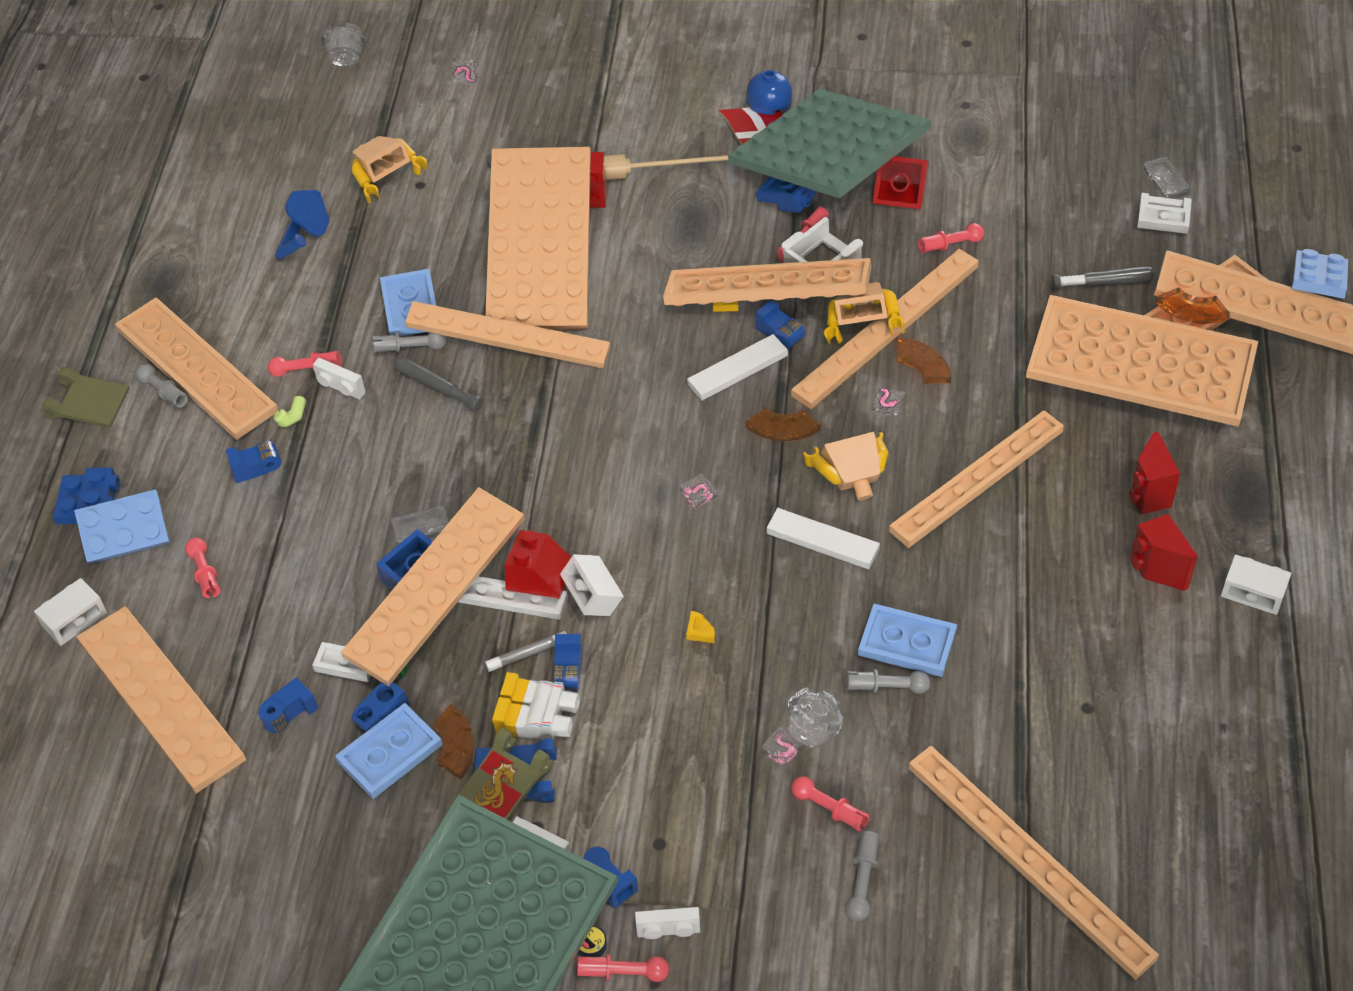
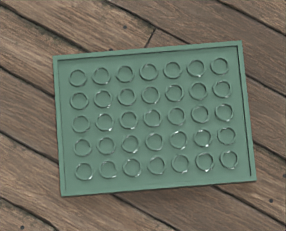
M458 795L338 991H556L618 883L619 878L611 872Z

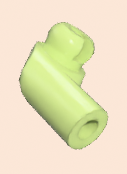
M295 396L291 410L288 412L283 409L280 412L277 411L274 414V420L278 423V426L288 427L301 420L306 399L301 396Z

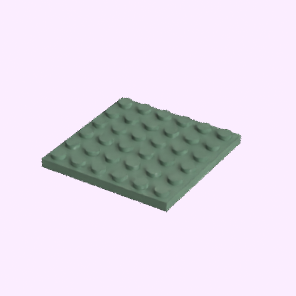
M819 89L814 91L805 100L799 102L794 108L785 112L776 121L770 123L762 131L753 135L744 144L738 146L737 149L728 154V160L730 164L841 198L930 130L931 121L919 115L908 114L897 109H890L879 104H872L861 99H854L843 94Z

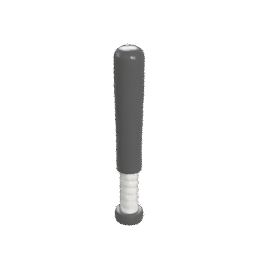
M1136 267L1083 273V275L1060 277L1059 274L1052 275V288L1058 290L1061 286L1083 284L1084 286L1150 282L1154 278V271L1151 267Z

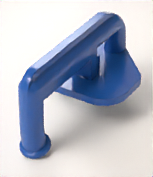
M297 190L290 193L285 204V210L291 220L275 252L277 259H283L301 247L306 246V240L298 234L301 227L314 237H319L325 233L329 224V217L321 193L318 190Z

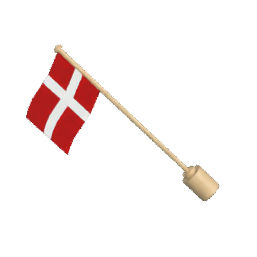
M750 107L718 110V113L730 125L741 145L783 115L779 110H775L773 115L760 114L752 111ZM625 154L605 156L607 180L627 178V173H631V168L728 160V155L630 163V159H625Z

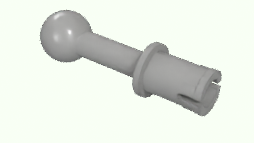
M395 332L394 335L372 336V347H374L373 353L395 350L396 353H399L400 347L427 345L432 349H439L445 346L447 338L445 335L431 332L424 336L399 337L398 332Z
M142 364L137 368V380L141 383L152 384L158 389V396L161 399L170 401L178 408L186 405L188 397L177 388L175 382L172 380L163 381L157 376L156 369L150 364Z
M873 669L872 672L847 671L845 677L847 690H871L872 693H876L878 687L909 688L913 693L922 694L930 688L931 684L929 676L923 671H915L909 676L878 675L876 669Z
M863 831L861 833L858 854L853 859V863L859 866L854 896L847 901L845 906L848 918L856 922L865 920L870 914V905L866 900L871 868L878 867L876 854L880 835L871 831Z

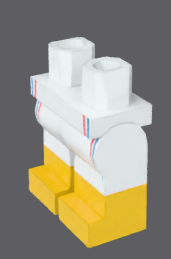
M507 672L500 693L501 697L498 699L492 718L496 735L501 728H504L513 734L512 737L555 740V736L570 737L573 720L572 717L562 716V712L576 713L580 704L579 694L565 691L564 684L561 682H537L520 679L518 674Z

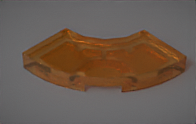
M1178 287L1156 298V304L1165 312L1187 322L1211 324L1226 321L1230 317L1229 311L1217 296L1207 298L1194 297Z
M897 338L898 364L909 365L917 369L922 375L924 383H951L950 368L945 359L935 349L919 341Z
M765 408L745 422L746 428L752 433L775 441L804 439L819 432L821 427L804 410L794 414L782 415L773 413Z
M450 704L433 723L434 731L441 736L443 741L442 752L437 759V763L441 768L462 779L472 762L474 740L467 719L462 712Z

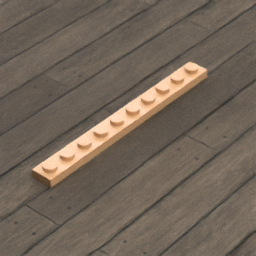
M958 249L897 300L900 310L899 316L904 320V328H908L978 268L979 260ZM889 317L872 321L791 389V396L811 410L901 334L902 329L895 327L893 329L894 336L889 333Z
M932 746L928 747L909 763V770L1135 980L1158 960L1159 954L936 749Z

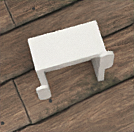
M824 217L804 234L796 232L782 243L784 263L808 262L803 258L821 243H824L838 253L832 260L862 259L861 247L863 246V241L855 239L849 245H846L829 233V219L827 217Z

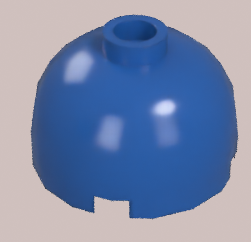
M774 70L760 72L754 75L748 83L746 103L750 104L752 111L760 114L773 115L775 110L780 109L784 112L792 104L793 93L791 84L787 77Z

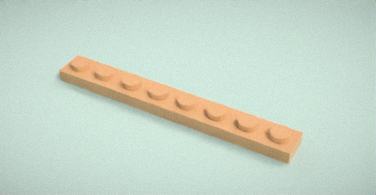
M415 301L412 302L405 322L407 328L604 369L610 350V342Z
M1045 410L893 522L889 527V532L906 547L910 548L1063 432L1064 425Z

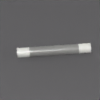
M563 631V632H560V633H558V634H567V633H566V631ZM555 635L485 661L488 672L555 647Z

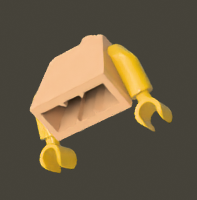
M378 136L360 145L352 152L355 159L352 161L351 170L360 187H364L365 199L368 203H371V194H375L380 199L377 186L370 183L376 182L410 161L413 163L412 170L416 175H421L420 167L427 171V160L422 156L416 157L413 149L400 138L394 139Z
M875 282L868 284L867 294L858 296L838 295L832 299L828 305L827 325L829 327L824 331L828 344H831L830 340L835 336L838 344L842 342L843 338L837 327L839 325L888 317L890 318L888 320L890 335L894 336L893 329L895 327L901 328L902 334H904V320L899 316L900 310L896 295L890 290L882 289L880 283Z
M874 432L825 444L821 452L822 456L817 447L813 448V455L803 452L804 461L808 467H814L828 481L838 485L840 490L854 488L859 501L873 496L869 483L877 481L880 473L884 471L889 454L883 442L882 432L878 433V438H875Z

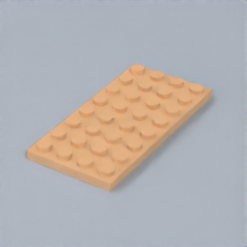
M590 147L492 149L486 291L487 317L550 330L587 329Z
M1050 295L1028 365L1026 378L1239 427L1258 341Z

